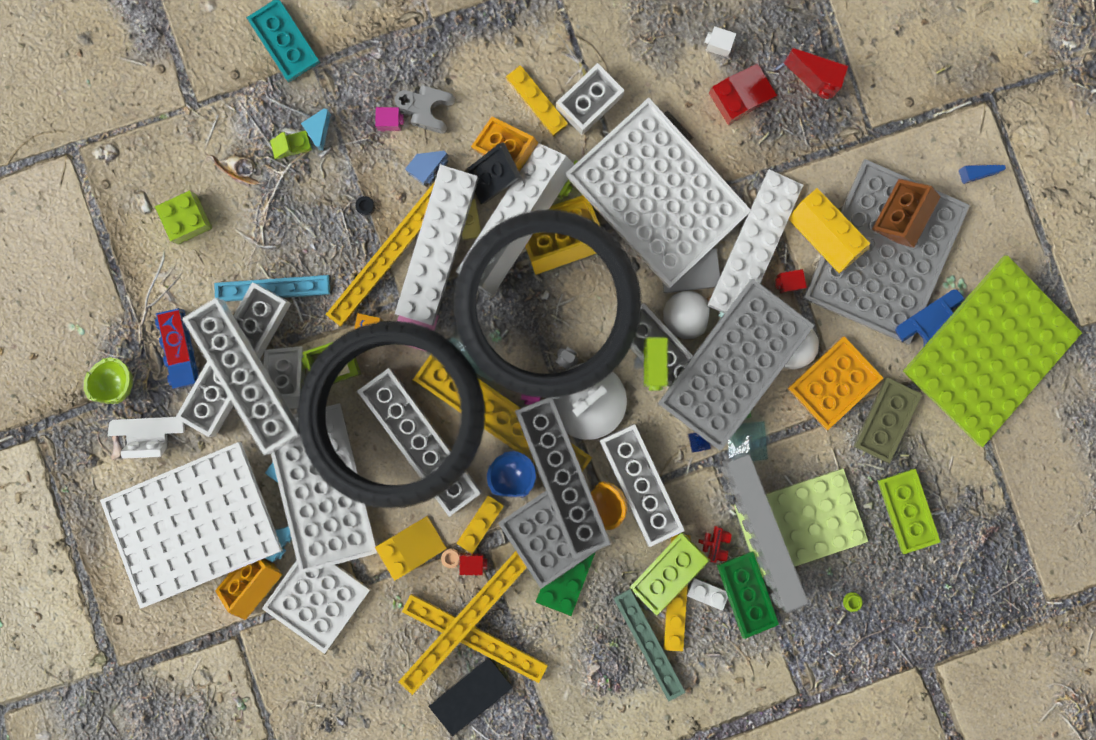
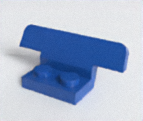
M951 290L899 324L895 331L901 342H904L918 332L923 338V345L925 346L953 314L952 309L960 305L965 298L958 290Z

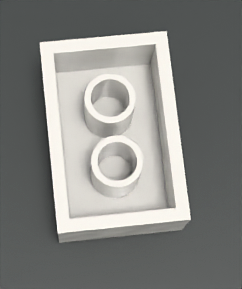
M597 63L556 102V109L583 135L623 97L624 89Z

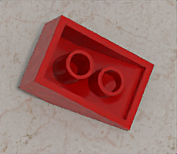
M792 48L784 61V64L813 93L818 94L823 99H832L841 89L848 69L847 65Z
M758 64L724 79L712 86L709 91V95L728 125L777 97Z

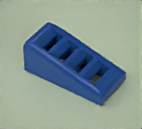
M967 165L959 169L962 183L966 184L999 174L1006 167L1005 165Z

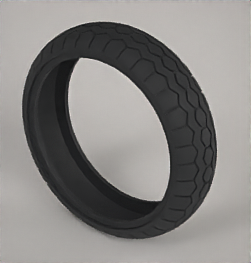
M559 210L525 212L510 217L490 229L477 241L465 258L457 278L454 293V315L457 330L467 353L474 363L488 377L501 386L533 397L553 398L572 395L602 381L625 358L636 337L641 317L642 305L639 280L635 268L621 244L597 223L583 216ZM536 233L567 235L593 249L609 269L617 294L615 322L604 345L588 361L573 369L559 373H534L507 362L488 343L480 327L477 315V290L482 274L489 262L509 243Z
M384 321L367 324L347 332L331 343L319 355L310 368L301 390L298 406V425L301 441L311 464L332 488L342 495L368 506L402 508L435 498L454 485L466 472L477 454L483 437L485 403L479 379L472 365L451 341L421 325L401 321ZM394 344L422 349L437 359L451 376L456 386L461 406L459 433L447 458L426 477L416 482L402 485L377 483L360 476L350 469L335 451L326 426L328 396L335 379L343 368L358 355L370 349Z

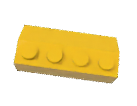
M818 188L801 201L788 219L839 274L870 248V242Z

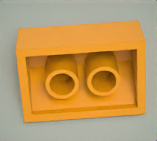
M264 558L230 572L215 592L228 613L246 620L279 580L282 573L273 562Z

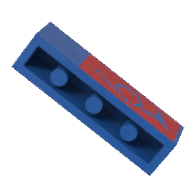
M177 308L156 313L155 325L161 335L159 343L161 348L164 349L165 356H163L165 366L168 367L169 375H167L169 385L172 386V389L193 386L199 374L189 329L182 319L186 317L185 310Z

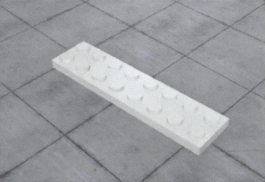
M770 169L767 171L707 306L725 314L750 279L753 278L760 284L803 184Z

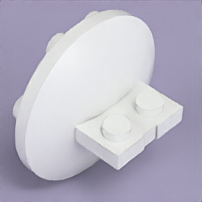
M581 364L572 366V367L569 368V370H570V369H573V368H575V367H577V366H579V365H581ZM611 372L602 381L586 390L563 397H553L566 433L585 440L598 439L611 433L622 421L627 406L625 388L614 372Z

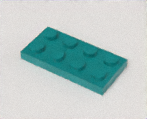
M273 0L246 17L288 83L320 63L280 0Z

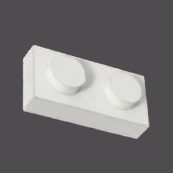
M696 578L692 579L687 591L688 597L722 611L728 599L726 590Z

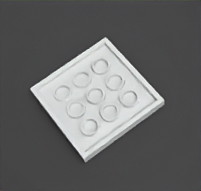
M296 560L262 609L325 654L371 589L337 564L300 574Z

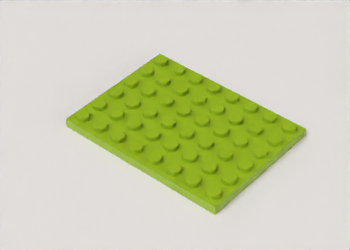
M1003 256L906 366L903 372L978 446L983 447L1078 339L1082 332L1009 256Z

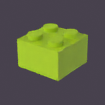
M190 190L154 206L170 241L177 245L212 229L198 196Z

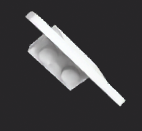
M175 417L112 420L109 423L108 436L126 435L127 445L121 450L122 458L161 457L168 448L167 434L184 433L185 426L182 421Z

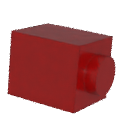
M803 269L783 272L777 275L775 286L780 291V294L807 288Z
M461 553L459 575L483 576L484 570H487V559H484V554Z

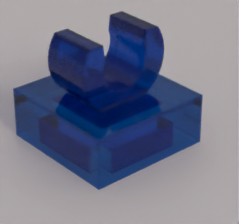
M696 432L687 434L691 453L711 449L710 443Z

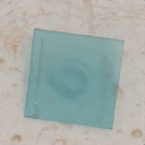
M765 421L741 423L728 441L729 458L741 453L750 454L752 461L768 459Z

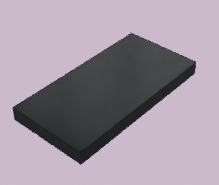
M487 657L430 703L428 707L453 737L510 691L513 686L492 659Z

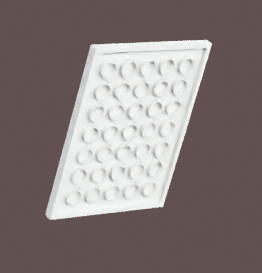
M647 98L565 173L572 184L668 288L674 285L743 220L751 210L650 98Z

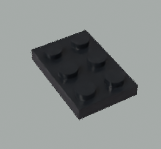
M504 142L496 145L464 170L466 173L478 176L479 180L475 193L481 204L487 203L521 178Z

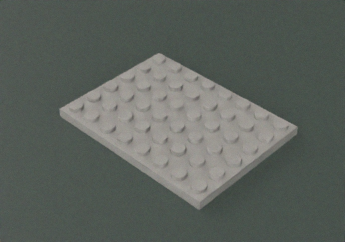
M864 159L841 209V213L870 242V248L840 274L821 255L803 299L901 342L895 331L896 327L927 306L970 205L935 190L941 198L915 247L898 244L873 231L872 228L898 179L915 183L919 182ZM913 336L902 343L909 345Z

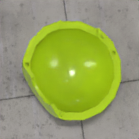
M112 357L103 358L86 373L84 379V392L87 399L99 403L119 404L129 396L133 386V376L129 367L121 360Z

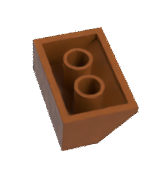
M898 179L872 229L898 244L914 248L941 197L932 186Z

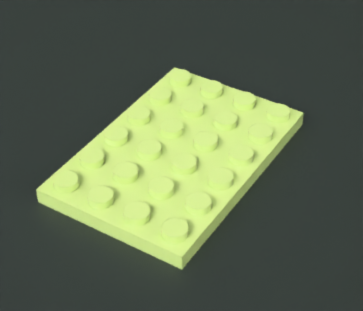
M843 468L765 494L794 567L868 542ZM734 504V508L743 535L745 537L748 549L750 552H754L755 558L759 557L758 552H756V550H753L750 544L749 539L752 538L751 535L749 534V532L745 531L744 526L742 524V521L745 519L741 513H738L737 508ZM759 566V569H760V572H761V575H762V578H763L764 575H766V573H765V571L763 570V568H760V566Z

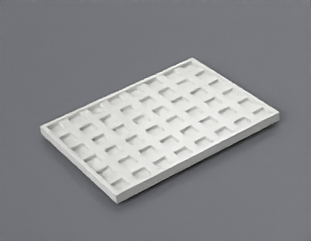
M237 442L100 500L140 609L283 551L241 442Z

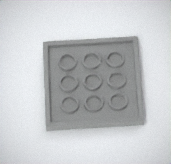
M546 491L498 522L540 588H543L598 551L595 550L578 558H572Z

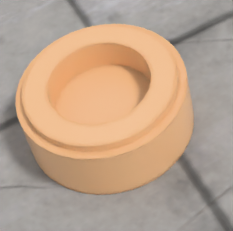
M453 548L445 550L441 556L442 564L447 568H455L460 562V553Z

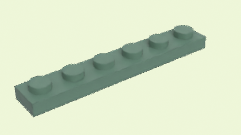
M629 588L613 597L668 702L686 693L631 589Z

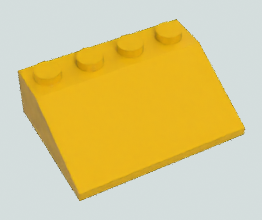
M583 195L549 208V210L574 213L600 225L591 203ZM558 233L532 234L525 245L535 275L596 254L585 243Z

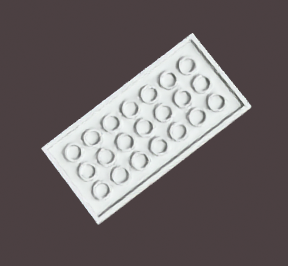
M341 404L327 406L326 426L331 443L342 461L357 473ZM295 414L293 416L298 423V414ZM300 436L271 453L300 574L377 553L366 505L342 495L319 475L305 452Z

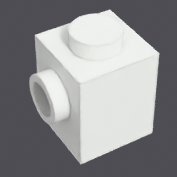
M714 26L712 33L708 32L705 43L708 44L706 51L728 57L736 33Z

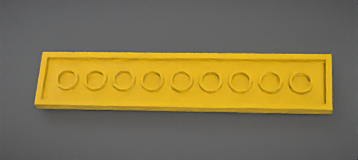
M430 355L413 380L461 413L459 395L451 376L443 365ZM479 379L485 403L484 430L516 452L523 453L535 464L515 413L516 410L521 408ZM571 443L583 472L592 457Z

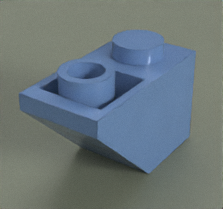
M445 151L416 154L405 170L423 186H426L435 180L437 176L435 174L439 170L440 165H447L448 155Z

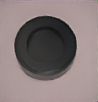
M362 196L356 201L355 207L359 214L369 216L375 210V203L370 197Z

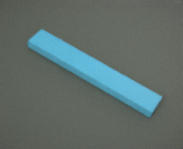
M329 275L214 283L215 298L223 299L225 302L242 301L252 282L263 286L282 298L330 295Z

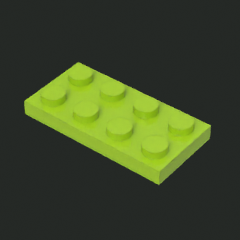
M913 468L877 480L902 554L940 543L916 469Z
M682 532L630 586V589L658 616L704 568L710 559Z

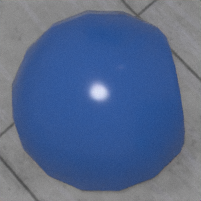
M515 451L504 452L489 465L487 471V484L491 492L498 496L526 497L533 489L536 480L535 467L531 460L523 453Z

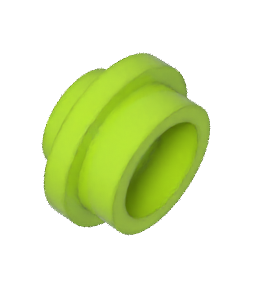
M850 592L844 596L843 606L850 612H856L861 609L863 601L859 594Z

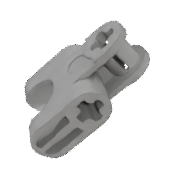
M421 86L419 94L407 90L399 91L396 94L395 103L397 107H399L403 114L412 116L410 122L412 125L440 134L446 132L447 127L445 123L435 119L432 116V110L438 105H453L455 97L451 93ZM408 99L409 103L406 102L405 105H403L402 102H405V100Z

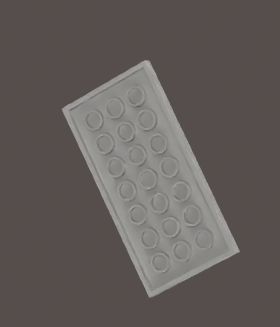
M752 278L657 404L721 451L815 325Z

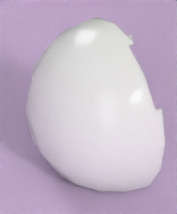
M681 291L673 295L666 302L663 310L667 329L673 335L682 339H695L703 335L709 319L710 307L707 306L708 300L701 294L693 291Z
M814 329L810 331L784 368L793 370L804 368L814 360L819 349V340Z

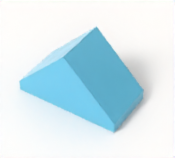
M322 109L301 123L315 146L321 151L324 149L331 113L328 109Z

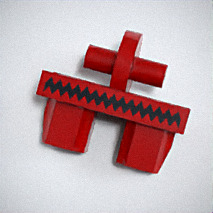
M714 526L711 541V533H706L705 539H699L698 543L703 544L702 552L708 553L710 546L708 555L710 562L727 561L728 551L719 549L720 542L730 543L732 533L723 530L719 526Z

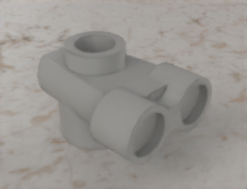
M569 347L566 350L559 349L557 352L558 358L555 362L569 370L571 366H575L578 363V358L575 356L577 353Z

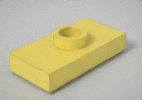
M475 199L472 200L462 232L463 240L477 238L481 233Z

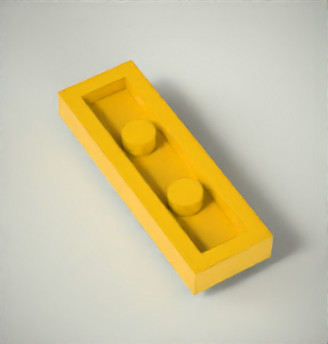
M488 495L456 544L473 554L504 505Z

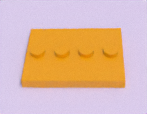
M842 336L787 389L825 430H829L869 393L883 377L849 340Z

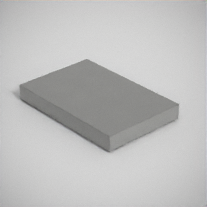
M717 248L707 252L670 288L663 283V292L672 293L715 288L720 278Z

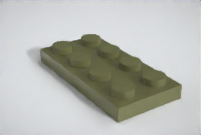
M885 378L853 447L886 463H890L922 394L890 378Z

